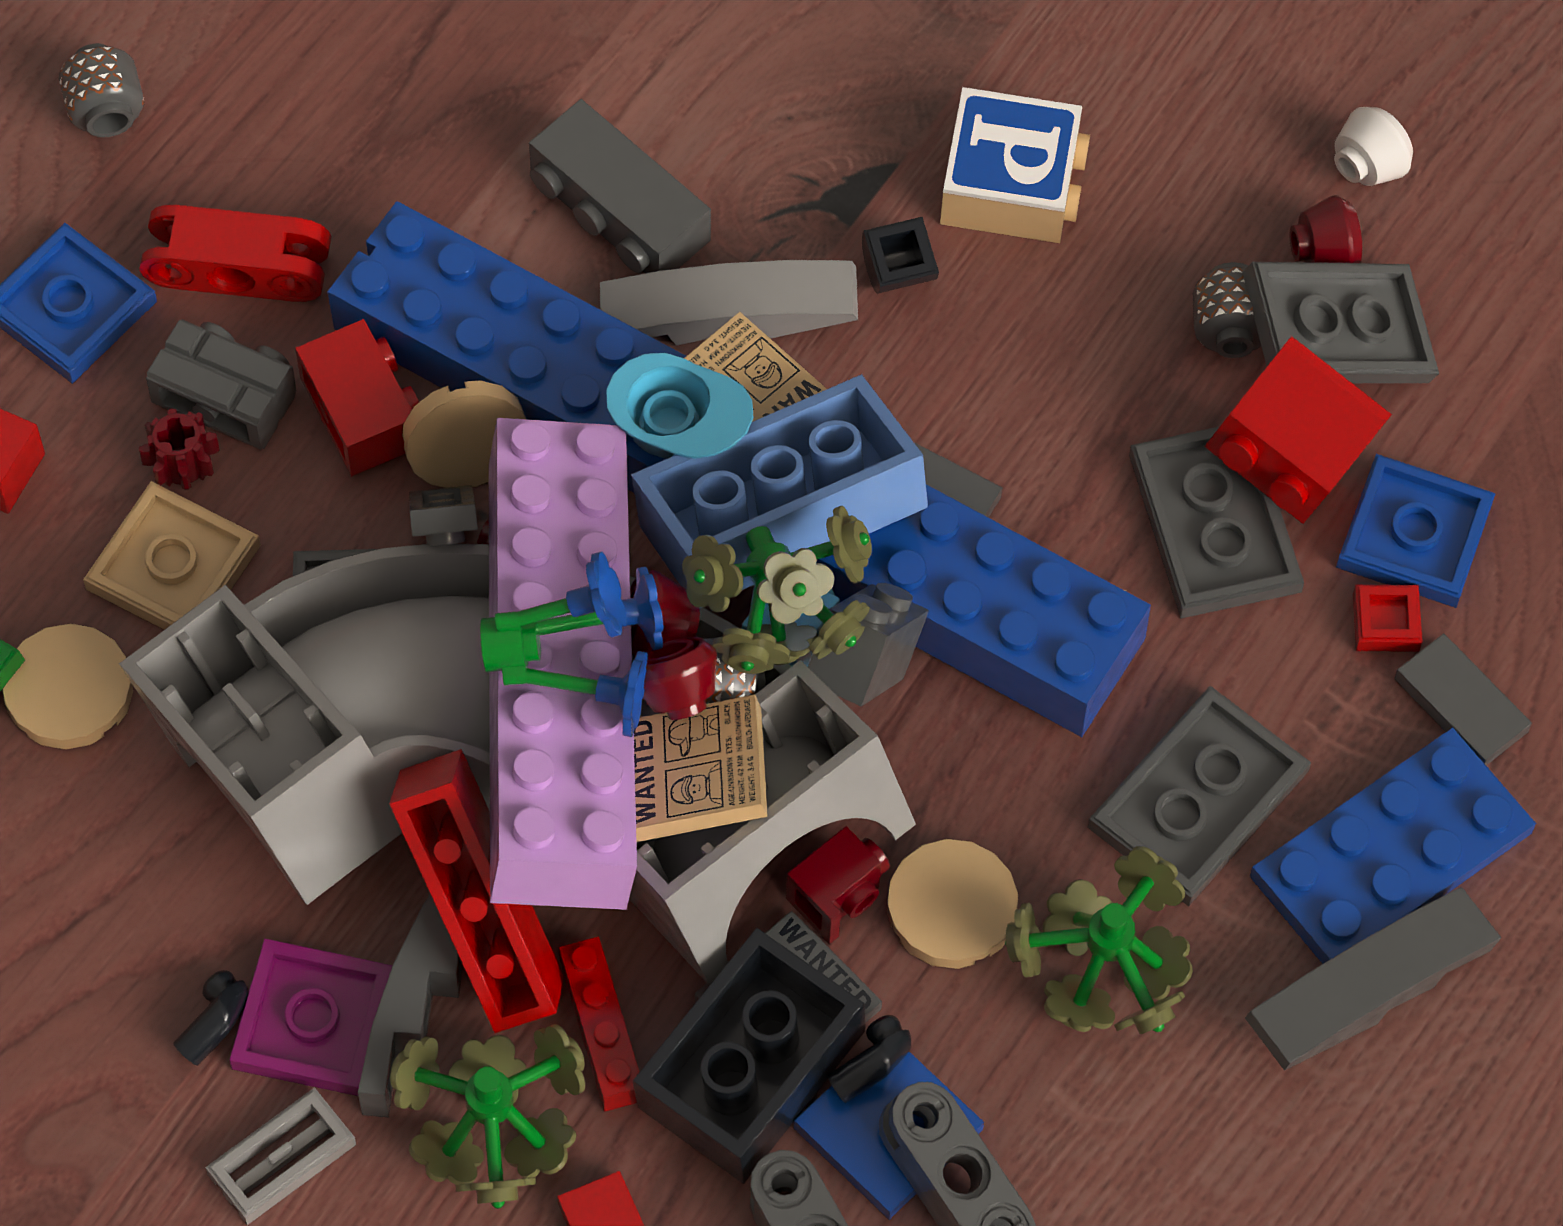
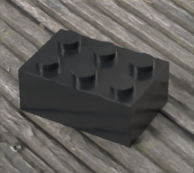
M756 928L633 1079L637 1106L705 1157L745 1184L752 1175L758 1161L772 1150L828 1079L827 1075L837 1068L866 1031L864 1002Z

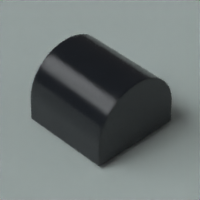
M923 217L863 231L862 250L871 285L877 294L937 280L939 270Z

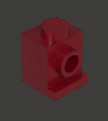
M845 826L787 873L786 899L825 941L831 944L839 937L841 918L846 914L850 918L859 916L876 900L879 895L880 876L890 869V863L877 844L869 838H864L861 841Z

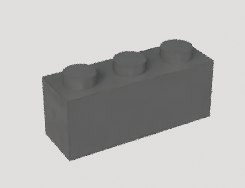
M578 100L529 142L530 177L535 186L546 197L550 199L557 197L573 211L577 222L589 234L593 236L600 234L616 248L617 254L623 263L636 273H641L642 271L644 273L679 269L711 241V208L584 100Z

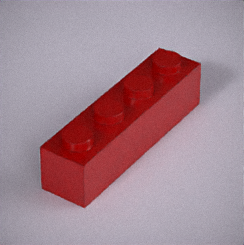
M598 936L559 947L560 964L604 1112L635 1104L637 1101L633 1079L640 1071L600 938Z

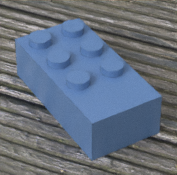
M862 374L753 421L747 434L734 447L716 456L693 459L675 455L631 474L640 528L678 583L686 589L687 581L682 571V563L685 557L692 555V544L698 536L711 535L717 540L719 545L730 544L736 555L734 564L746 562L751 553L746 542V535L755 527L765 526L769 528L774 541L786 545L791 553L801 548L829 542L826 522L828 517L833 516L834 508L844 506L849 516H855L858 520L862 521L868 533H872L928 508L923 454ZM750 576L743 577L742 590L754 585Z

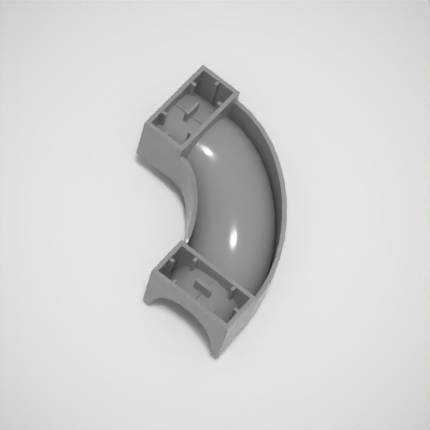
M422 544L382 548L333 560L283 580L245 605L224 585L119 663L178 755L189 767L197 762L209 775L265 847L292 888L306 905L402 833L389 805L401 769L462 749L490 811L489 672L485 671L480 636L481 619L489 618L488 544H448L435 546ZM630 576V586H631L632 582H633L634 579H635L634 577H631V576ZM701 608L699 626L695 637L702 639L723 637V632L726 629L739 627L707 609ZM801 660L793 666L789 664L774 665L772 670H766L765 687L755 694L762 713L767 817L637 842V869L629 900L709 986L728 964L726 956L727 932L740 899L760 871L784 848L820 826L843 819L864 818L876 821L895 840L916 825L878 735ZM642 699L640 717L659 714L654 712Z

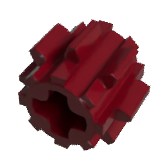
M171 408L167 410L168 415L160 420L155 417L152 422H146L145 429L148 443L139 447L142 465L154 466L153 473L156 484L160 486L165 484L170 487L174 483L182 485L184 490H189L192 487L191 483L198 478L204 480L206 476L214 474L210 455L220 451L216 433H205L203 414L200 412L193 414L189 411L185 415L177 413L176 409ZM177 448H185L179 451H174Z

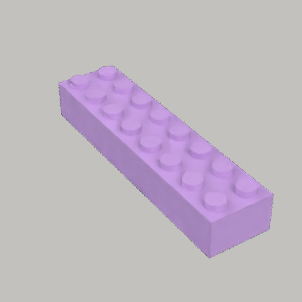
M497 418L489 460V618L495 617V613L521 611L566 598L567 591L587 586L589 582L586 574V564L591 562V555L597 552L605 554L609 568L616 572L621 586V600L630 598L626 432L617 425ZM567 613V614L560 615V616H557V617L566 616V615H572V614H571V613ZM604 624L540 635L541 660L528 662V668L595 680H598L600 675L623 678L632 665L631 625L622 627V635L612 638L608 635ZM502 671L489 672L490 903L626 910L637 869L634 733L632 737L623 736V717L619 705L598 702L595 700V695L527 683L504 685Z

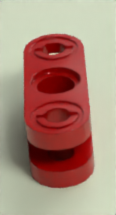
M163 205L156 207L150 213L148 223L150 233L158 240L169 245V247L157 246L146 250L142 254L139 271L151 283L178 290L291 302H307L321 296L325 272L318 263H322L328 258L332 236L329 230L319 223L297 217L184 205ZM166 264H169V265H171V268H174V269H170V268H167V267H165V266H166Z

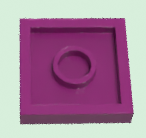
M264 938L229 1060L232 1070L358 1096L371 1027L393 965Z

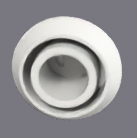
M1356 108L1351 112L1335 141L1336 154L1334 161L1336 167L1352 183L1359 182L1365 186H1373L1402 178L1410 170L1413 157L1411 140L1398 120L1381 108Z

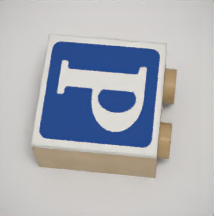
M962 87L943 189L940 224L1060 243L1064 220L1076 222L1082 186L1070 184L1072 170H1085L1090 135L1079 133L1082 106Z

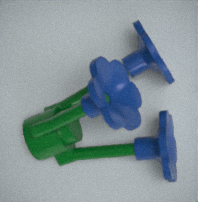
M597 552L591 555V562L586 564V574L589 582L587 586L567 591L566 598L521 611L495 613V617L481 619V649L486 672L502 671L504 685L527 683L595 695V700L598 702L619 705L623 717L622 734L627 737L633 736L634 728H637L639 723L642 699L645 693L644 680L647 672V652H637L630 670L623 678L600 675L598 680L535 670L528 668V662L541 660L540 635L604 624L611 638L622 635V627L637 624L643 630L646 642L650 643L652 650L662 649V611L657 600V588L652 574H649L646 566L636 569L637 585L634 597L621 600V586L616 572L609 568L605 554ZM567 613H571V614H572V615H566V616L557 617V616L564 615V614H567Z

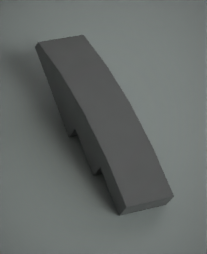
M1460 887L1402 917L1307 973L1252 1009L1245 1019L1285 1071L1377 1025L1388 1010L1434 988L1446 973L1490 952L1502 937L1465 890Z
M431 894L422 905L393 964L371 1027L358 1089L362 1115L389 1118L393 1092L390 1073L395 1058L405 1049L409 1040L416 1039L420 1041L423 1037H427L433 996L459 998L463 964Z

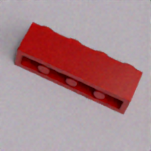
M462 749L401 769L389 805L494 1033L556 1014L564 975L533 906L490 903V811Z

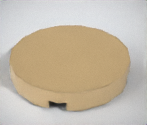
M480 380L464 382L466 388L456 389L451 392L448 386L430 393L414 406L403 424L404 451L414 473L431 485L445 488L467 485L476 487L489 482V460L497 418L526 419L517 396L502 385Z
M76 624L47 627L23 640L17 648L24 657L25 662L3 688L5 706L15 725L17 724L21 730L26 732L27 737L38 744L60 749L91 745L105 737L104 732L111 729L115 723L118 725L127 714L133 694V685L119 664L126 659V656L115 640L96 628Z
M944 839L920 846L901 861L890 880L887 915L891 927L893 926L894 932L900 938L899 942L911 955L932 966L960 969L974 965L975 961L984 959L989 954L991 957L1003 948L1006 940L1007 924L1015 922L1014 915L1017 909L1018 892L1010 870L995 853L970 841Z

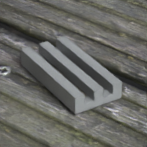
M314 1087L205 1168L210 1179L215 1185L217 1184L220 1187L225 1198L231 1205L235 1206L240 1217L249 1225L356 1145L353 1134ZM314 1112L317 1113L320 1117L318 1121L276 1149L265 1160L234 1182L230 1176L232 1172ZM330 1132L333 1133V1136L331 1138H329L323 1144L318 1146L304 1158L299 1160L285 1172L280 1174L266 1186L261 1188L251 1197H246L247 1193H249L263 1181L268 1179L282 1167L287 1165L289 1162H291L297 1156L302 1154L304 1151H306L316 1142L321 1140L327 1134H329Z

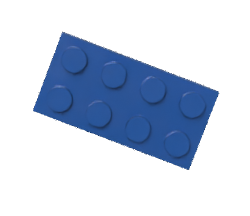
M1451 728L1252 867L1250 878L1320 962L1324 964L1370 935L1452 891L1531 835L1536 822L1455 729Z

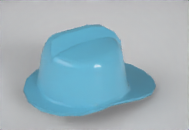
M668 353L643 354L628 360L613 374L606 390L607 409L615 424L630 435L634 442L644 451L662 458H670L675 455L693 459L716 456L734 447L747 434L754 418L753 401L743 385L726 375Z

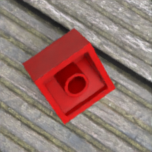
M1291 336L1204 447L1221 459L1228 468L1236 471L1272 499L1278 507L1286 510L1304 524L1392 414Z

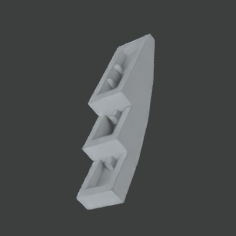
M777 260L723 263L651 272L600 282V310L652 338L668 335L676 346L708 339L739 312L771 339L858 320L856 265L853 261Z

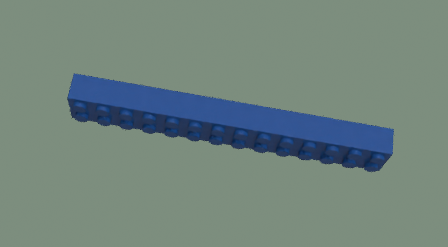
M398 201L395 202L366 240L368 255L358 251L327 291L334 330L364 319L375 340L385 337L398 365L441 388L448 386L450 392L466 388L464 382L480 380L502 385L517 396L527 420L616 425L607 409L606 390L613 374L628 360L649 353H668L681 358L686 357V355ZM626 433L627 487L629 491L634 493L631 474L668 458L647 453ZM927 484L928 508L869 533L872 553L870 558H868L867 567H863L864 578L862 581L857 583L851 582L846 575L845 569L839 568L836 564L834 555L817 560L816 563L827 565L833 572L834 585L832 590L835 596L840 599V602L871 584L888 583L908 591L913 596V603L929 610L916 644L917 648L1080 737H1083L1146 638L1151 604Z

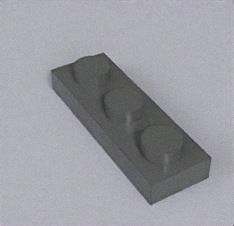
M472 485L409 492L412 537L426 535L427 545H448L466 541L465 531L478 530Z

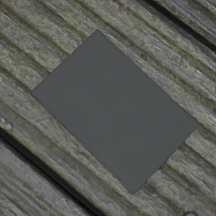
M1252 262L1242 271L1246 289L1253 306V316L1266 366L1269 365L1292 336L1351 383H1429L1439 375L1409 264Z
M1219 427L1134 444L1130 447L1129 457L1180 619L1302 593L1304 580L1280 507L1240 474L1228 468L1221 459L1204 447Z
M1209 686L1089 818L1087 828L1123 856H1128L1130 851L1136 846H1144L1151 849L1157 856L1175 865L1178 871L1176 880L1182 884L1185 890V897L1182 902L1190 906L1309 772L1311 762L1212 686Z

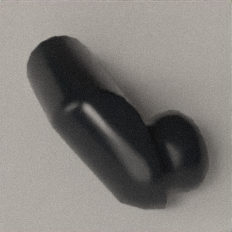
M217 971L208 978L203 985L202 993L211 1003L173 1042L176 1049L196 1066L229 1034L245 1008L249 994L248 988L243 980L236 981L230 971Z
M884 1015L873 1021L866 1031V1036L873 1043V1046L827 1075L834 1090L844 1103L849 1102L886 1078L909 1053L911 1049L909 1030L902 1029L897 1017Z

